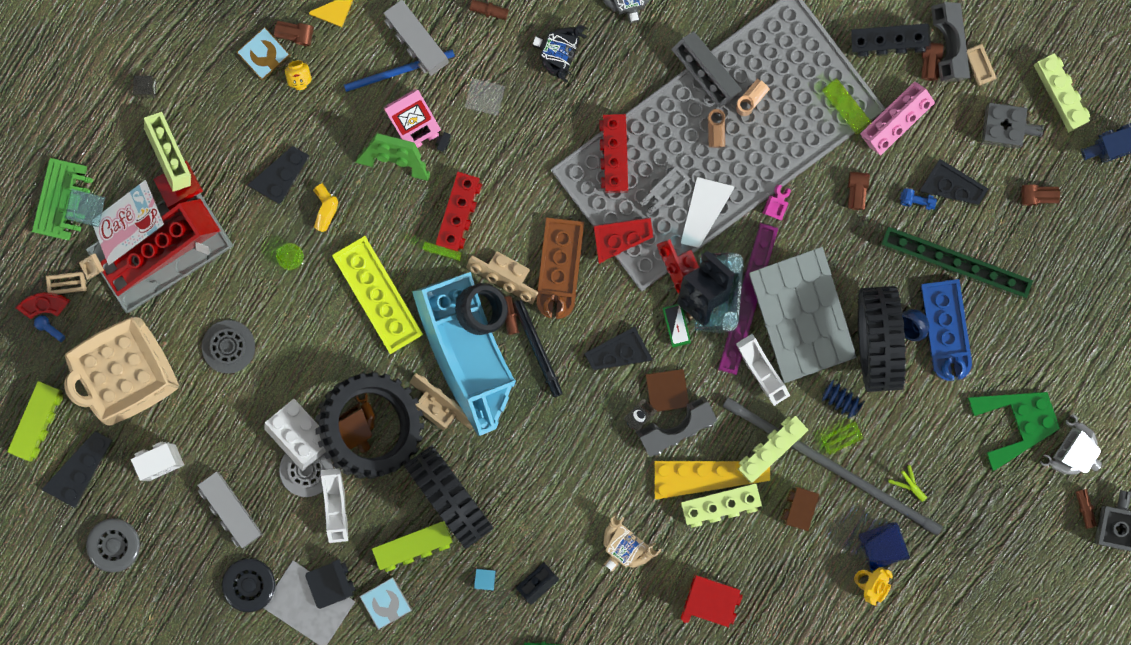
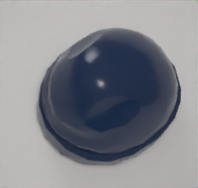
M916 309L904 311L902 317L905 339L911 341L923 340L929 331L928 318Z

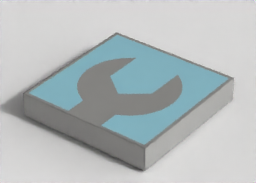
M394 577L359 596L378 630L412 611Z

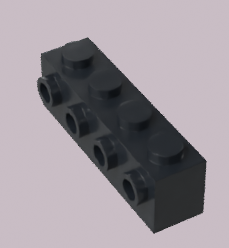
M928 23L851 29L852 53L857 55L858 58L869 57V54L887 56L889 52L903 55L907 54V51L914 50L915 53H925L927 49H931L930 26Z

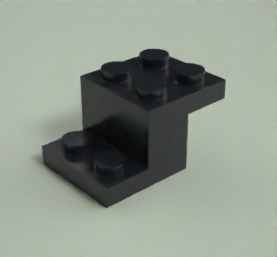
M706 251L702 254L700 267L683 277L677 304L702 326L707 325L710 321L712 310L729 300L735 273L712 253Z

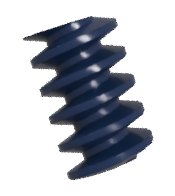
M832 380L822 394V401L824 402L829 399L828 406L835 403L834 410H838L841 407V414L849 412L847 418L850 419L859 412L865 401L863 400L858 403L859 396L852 399L853 392L846 394L847 388L844 387L839 390L840 384L837 383L833 386L834 380Z

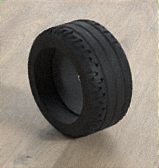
M479 283L464 289L457 298V303L455 304L457 320L462 328L469 333L475 335L492 333L498 330L507 318L508 304L506 298H504L505 296L498 288L491 284ZM475 294L485 296L492 306V317L487 325L479 323L472 315L471 301Z

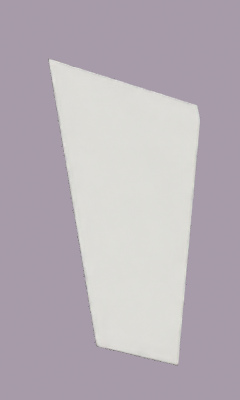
M697 177L681 244L697 248L701 246L734 190V186Z

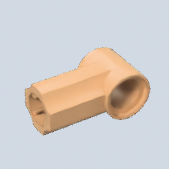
M756 79L745 94L739 98L736 104L737 113L741 116L750 115L770 88L763 81ZM742 102H747L750 105V108L748 110H744L741 108L740 104Z

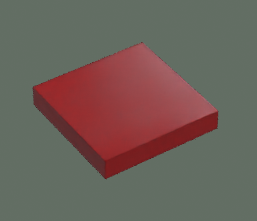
M187 160L185 163L191 174V186L173 192L164 173L153 179L169 210L179 203L186 202L203 192Z

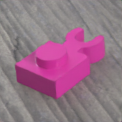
M777 184L774 190L776 195L775 197L769 196L763 214L782 221L789 204L784 200L790 195L791 189L786 188L785 192L781 194L782 185Z

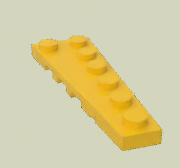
M655 461V499L770 481V467L753 483H750L738 470L740 467L738 463L740 461Z

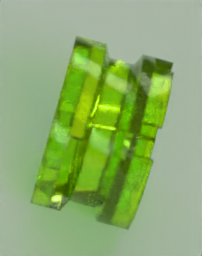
M284 244L277 251V261L284 269L296 270L302 265L304 254L296 244Z

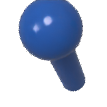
M40 315L35 318L34 325L38 330L47 331L60 342L65 339V335L50 325L49 319L46 316Z

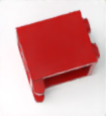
M694 575L681 620L684 623H688L691 615L729 627L730 624H734L737 615L734 610L736 605H740L743 597L740 594L741 590Z

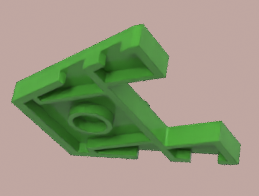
M377 133L357 157L356 163L373 167L375 158L381 162L389 161L396 163L400 167L409 166L412 167V177L426 181L429 180L430 172L426 171V164L421 161V154L414 142Z

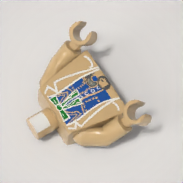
M617 513L613 514L611 522L605 530L603 542L606 547L605 551L611 555L604 565L612 572L619 563L625 567L634 568L647 563L661 552V549L659 551L653 549L656 543L649 547L623 526L624 517L621 520H617L615 518Z

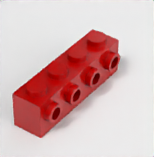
M626 114L603 115V120H599V131L603 132V139H600V151L604 150V158H600V166L605 174V177H601V189H605V193H628Z
M457 172L435 244L436 247L457 253L459 249L463 250L466 238H463L464 232L469 231L471 225L469 216L471 212L474 213L477 205L474 199L476 194L479 195L482 189L480 178Z

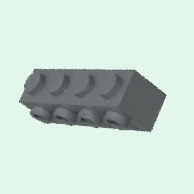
M694 31L682 38L671 49L719 108L730 102L742 91L740 86Z

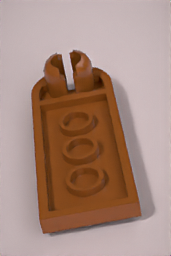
M546 218L537 307L541 314L547 318L552 319L554 302H558L556 319L567 317L574 309L584 222Z

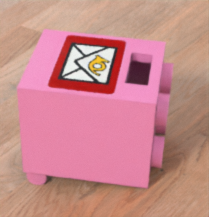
M418 89L410 91L383 107L400 138L414 142L417 148L423 145L421 141L425 139L430 141L439 136L438 132L441 129ZM426 125L428 126L429 130L415 138L411 137L410 134Z

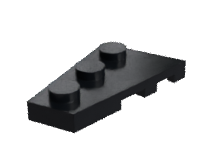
M292 146L247 186L281 205L310 156Z
M939 159L919 192L978 206L987 193L988 188Z

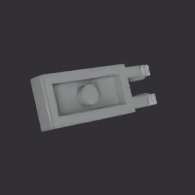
M678 165L675 166L640 202V205L643 207L654 196L658 202L648 211L652 215L661 205L663 206L690 178Z

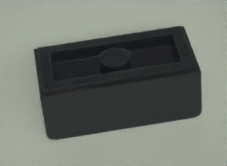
M543 562L515 588L532 605L557 583L559 578Z

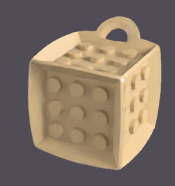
M131 317L116 323L86 339L65 354V359L71 372L67 375L64 382L67 396L78 406L90 407L96 417L105 425H114L158 403L179 388L177 379L164 352L144 321L139 317ZM77 380L81 381L88 396H81L77 393L75 389Z

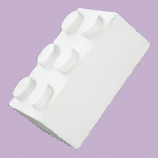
M295 399L291 400L265 422L264 430L302 471L326 452L323 446L319 447L318 445L321 438L320 434L316 435L315 429L319 425Z
M163 441L153 445V449L150 451L144 449L135 453V458L131 459L140 481H151L184 466L176 445L169 444V442L163 443Z

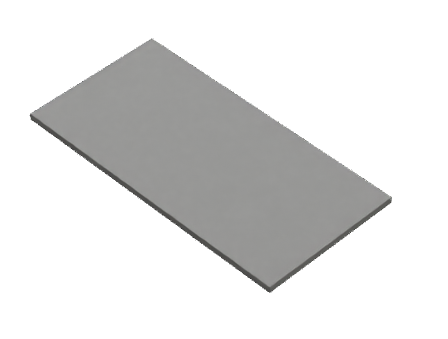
M778 0L711 50L712 54L742 89L735 98L721 108L716 105L689 70L685 69L626 113L628 193H605V189H601V177H605L604 170H601L600 158H604V150L600 151V139H603V132L597 134L550 169L592 226L651 218L653 238L615 256L641 292L668 273L663 258L659 253L658 243L670 239L677 256L688 250H692L695 253L769 198V196L773 195L777 184L782 185V187L885 110L884 106L803 0ZM756 79L763 81L770 90L756 105L750 115H739L736 111V104L739 98L745 94ZM742 102L740 104L741 108L744 110H748L750 108V105L747 102ZM714 109H720L725 114V147L721 148L708 147L707 119L709 113ZM717 113L711 116V120L714 123H720L722 120L721 116ZM678 165L690 180L663 206L661 205L650 215L648 211L658 202L657 199L653 196L643 207L640 205V202ZM697 177L734 186V190L701 246L697 248L681 244Z

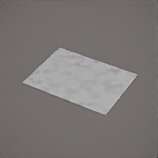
M292 561L276 585L273 598L264 609L318 645H327L355 601L348 598L321 609L317 608L305 577L306 573L310 571Z

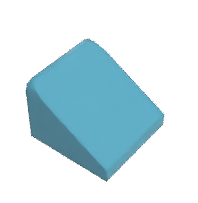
M476 569L474 589L494 590L495 571Z

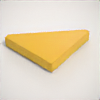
M335 0L310 11L309 15L342 28L353 0Z

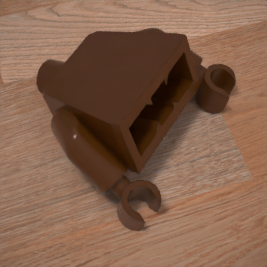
M364 393L366 396L364 400H360L358 395H356L358 404L339 416V431L344 443L349 449L357 446L361 453L371 448L367 439L373 436L371 431L374 429L375 414L370 403L367 402V393Z

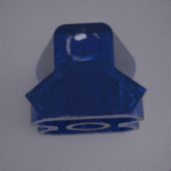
M897 522L858 534L871 571L910 558Z

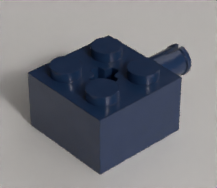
M1131 123L1121 126L1116 130L1117 132H1114L1112 129L1099 135V139L1094 142L1095 145L1081 149L1083 159L1087 160L1099 155L1101 162L1105 163L1131 154Z

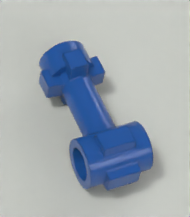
M907 188L901 192V205L911 207L912 203L926 206L925 210L935 209L937 199L933 198L934 196L929 195L928 198L915 196V191Z

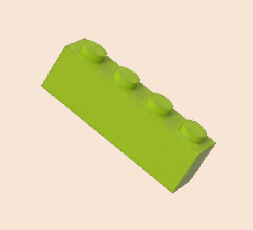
M40 381L37 382L7 451L8 453L27 461H33V459L38 457L40 442L45 440L48 433L46 428L49 423L53 422L56 414L54 413L56 405L59 406L63 399V395H61L62 390Z
M442 521L372 548L379 569H384L385 572L396 569L395 565L403 562V565L414 562L413 558L421 555V558L432 555L431 551L439 548V551L450 548L449 544L453 543L446 523Z

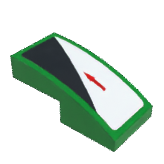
M678 304L662 308L672 348L690 344L691 340L683 309Z

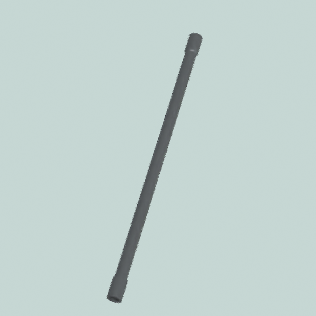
M729 397L722 406L769 434L773 430L777 432L780 430ZM798 440L791 446L920 524L934 535L938 536L941 532L942 525L923 516Z

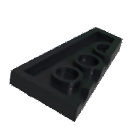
M94 431L41 490L76 508L113 440Z

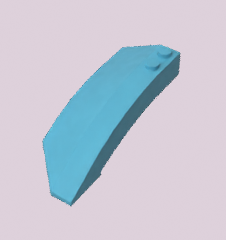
M471 272L417 289L412 291L430 346L445 380L477 435L480 436L497 428L498 419L501 412L505 409L509 399V392L514 387L516 380H514L505 363L493 334L475 335L469 333L462 328L457 320V315L455 314L457 298L464 289L475 285ZM475 294L471 301L472 315L479 323L487 325L488 322L479 296Z

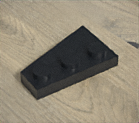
M636 327L584 353L593 371L653 361Z

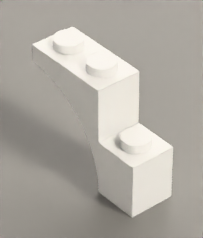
M751 334L736 343L747 367L758 380L763 392L771 403L775 406L789 397L790 394L785 384L766 358L754 335Z
M340 468L321 470L326 512V531L329 543L348 541L345 491Z

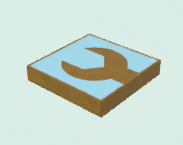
M265 27L237 51V54L262 81L291 56Z

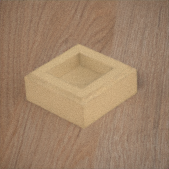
M92 254L79 262L87 280L104 271L96 254Z

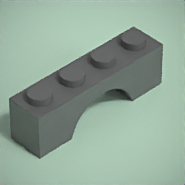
M944 2L931 6L933 25L940 29L946 41L945 57L938 63L940 81L957 82L969 79L970 72L961 3Z
M702 396L687 404L686 416L676 427L664 429L651 423L636 431L647 454L651 457L661 454L669 446H676L686 437L694 436L697 431L711 427L718 420L709 402Z

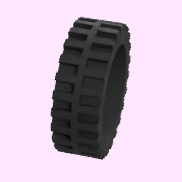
M897 287L861 288L858 294L857 322L860 364L865 389L867 392L902 390L906 375V348L901 300Z
M364 372L338 383L324 396L326 399L320 403L318 408L321 411L320 414L316 415L315 421L319 422V427L315 429L316 435L320 434L321 441L318 442L319 447L323 446L326 450V453L323 455L326 459L331 458L334 461L332 466L336 469L340 467L344 470V474H353L355 478L368 477V479H372L401 469V466L411 460L410 457L417 453L418 448L416 446L423 439V436H420V430L424 429V423H420L419 417L423 416L422 410H417L415 405L419 403L417 397L412 399L409 395L412 390L409 387L403 388L401 386L402 381L399 379L392 380L390 379L391 375L388 374L378 375V372L365 374ZM363 393L377 394L388 400L397 412L400 422V435L396 445L387 454L377 458H365L353 453L344 443L339 431V416L342 408L352 397Z
M430 445L404 465L418 487L465 549L494 529L433 445Z

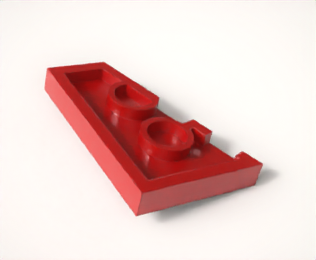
M651 218L593 225L599 264L653 238Z

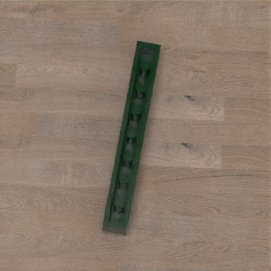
M889 226L885 229L879 245L881 248L1022 300L1028 297L1033 280Z

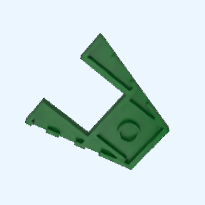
M1048 392L968 398L973 416L1010 405L1022 438L1020 442L986 453L992 471L997 470L1060 429Z

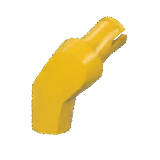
M322 183L313 189L322 202L314 228L324 232L328 229L336 213L338 199L331 196Z

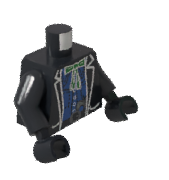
M583 25L564 27L549 32L547 39L535 37L532 47L542 50L540 59L542 60L543 67L550 75L560 78L565 83L568 82L565 76L568 74L572 76V73L568 70L579 45V37L587 38L586 35L582 34L584 30H588L587 27Z

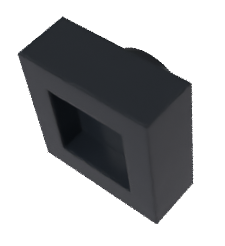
M444 132L443 136H438L435 146H438L437 152L445 155L452 139L451 134Z

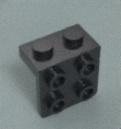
M340 559L307 572L305 575L316 607L319 609L354 596L353 592L356 590L352 580L348 581L346 575L349 573L345 562L342 563Z

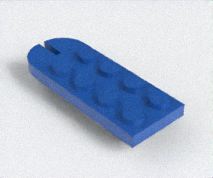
M960 279L921 284L924 312L929 321L928 338L934 372L945 381H954L955 379L951 371V364L954 363L956 380H960L969 374L972 367Z

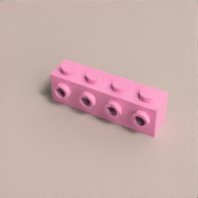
M914 81L860 135L869 148L881 156L935 102L926 88Z

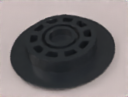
M245 558L234 562L225 571L222 579L224 598L234 609L242 612H255L264 608L271 601L275 593L276 583L271 569L257 559ZM248 570L249 573L244 574L243 571ZM235 581L238 582L237 587H234ZM237 589H238V590H239V592H240V594H239V595H237V593H236V591H235V590H237ZM241 596H246V600L242 599Z

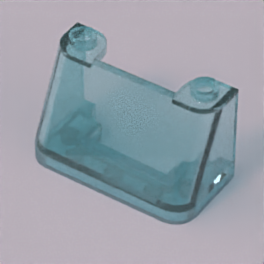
M712 253L733 271L735 275L729 300L712 310L710 321L707 325L702 326L696 321L695 330L727 333L735 330L739 323L743 259L736 253Z

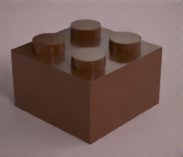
M794 487L793 490H790L787 497L789 506L788 509L784 508L781 517L784 520L783 524L803 531H809L820 494L799 487Z

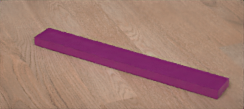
M762 223L759 224L718 370L737 375L742 355L736 343L748 337L758 302L749 273L768 266L778 232L776 227Z

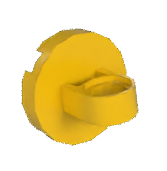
M880 567L873 573L867 570L858 571L855 574L854 581L859 588L864 590L865 601L876 606L877 601L881 603L887 596L891 585L888 584L889 578L892 579L893 576L891 571ZM862 576H869V579L866 583H859V580Z

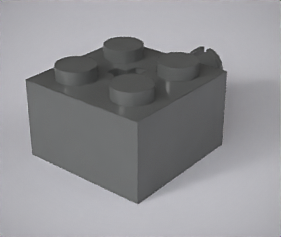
M989 103L985 110L981 144L1019 149L1023 146L1025 134L1042 137L1044 125L1027 123L1028 108ZM1003 122H1005V124L1008 126L1005 130L1004 127L1000 125Z
M1120 490L1118 505L1115 508L1101 506L1094 544L1131 552V511L1129 510L1131 492ZM1116 527L1122 528V532H1118Z

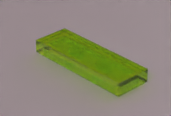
M837 78L821 90L856 135L872 123Z

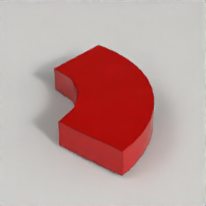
M36 293L23 299L15 309L29 319L41 313H51L59 316L70 300L55 293Z

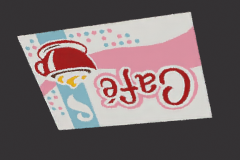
M146 180L91 221L108 265L112 264L164 225Z

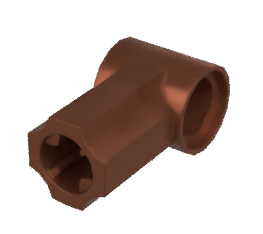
M277 21L274 37L294 41V43L310 46L314 27L302 23L296 25Z
M931 43V49H927L925 53H922L921 79L927 81L938 80V63L942 59L943 44Z
M850 171L848 209L865 210L866 191L869 187L870 173Z
M1022 185V205L1058 204L1060 202L1059 187Z

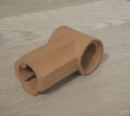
M714 109L709 113L707 119L708 147L721 148L725 147V114L720 109ZM717 113L721 116L722 120L720 123H714L711 120V116Z

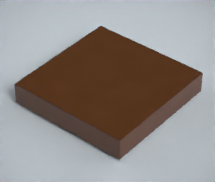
M684 369L646 374L651 413L687 408L689 401Z

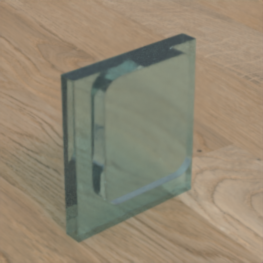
M71 189L65 219L99 227L105 197Z

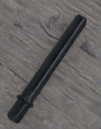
M521 299L513 303V306L546 380L544 383L548 384L554 398L559 397L563 394L557 380L559 377L555 375L524 302Z

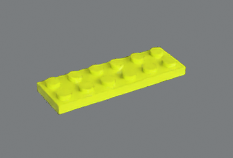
M366 236L332 255L390 354L423 336L422 331Z

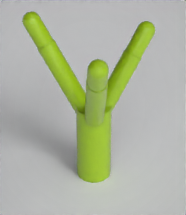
M911 465L907 466L909 476L905 471H901L909 485L891 479L888 480L891 484L911 490L921 502L927 498L916 485Z

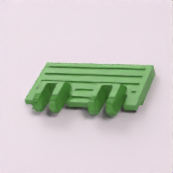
M52 158L49 159L32 229L33 233L70 241L71 232H66L64 229L81 231V227L66 224L67 217L76 220L84 219L83 215L71 213L69 210L77 212L80 195L73 194V192L90 194V190L87 188L75 187L76 180L85 183L93 182L92 178L78 175V173L86 175L87 166Z

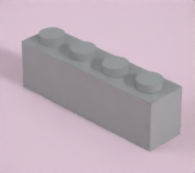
M400 0L384 12L386 18L384 22L390 30L394 28L397 32L395 36L401 44L405 43L408 46L407 52L413 59L415 57L420 62L418 66L423 73L428 72L432 76L449 63L446 55L403 0Z
M215 472L198 484L200 488L198 490L199 494L204 500L208 499L211 504L209 506L210 510L215 516L218 514L222 519L220 524L225 531L229 530L233 535L231 539L237 547L245 548L263 535L219 472Z

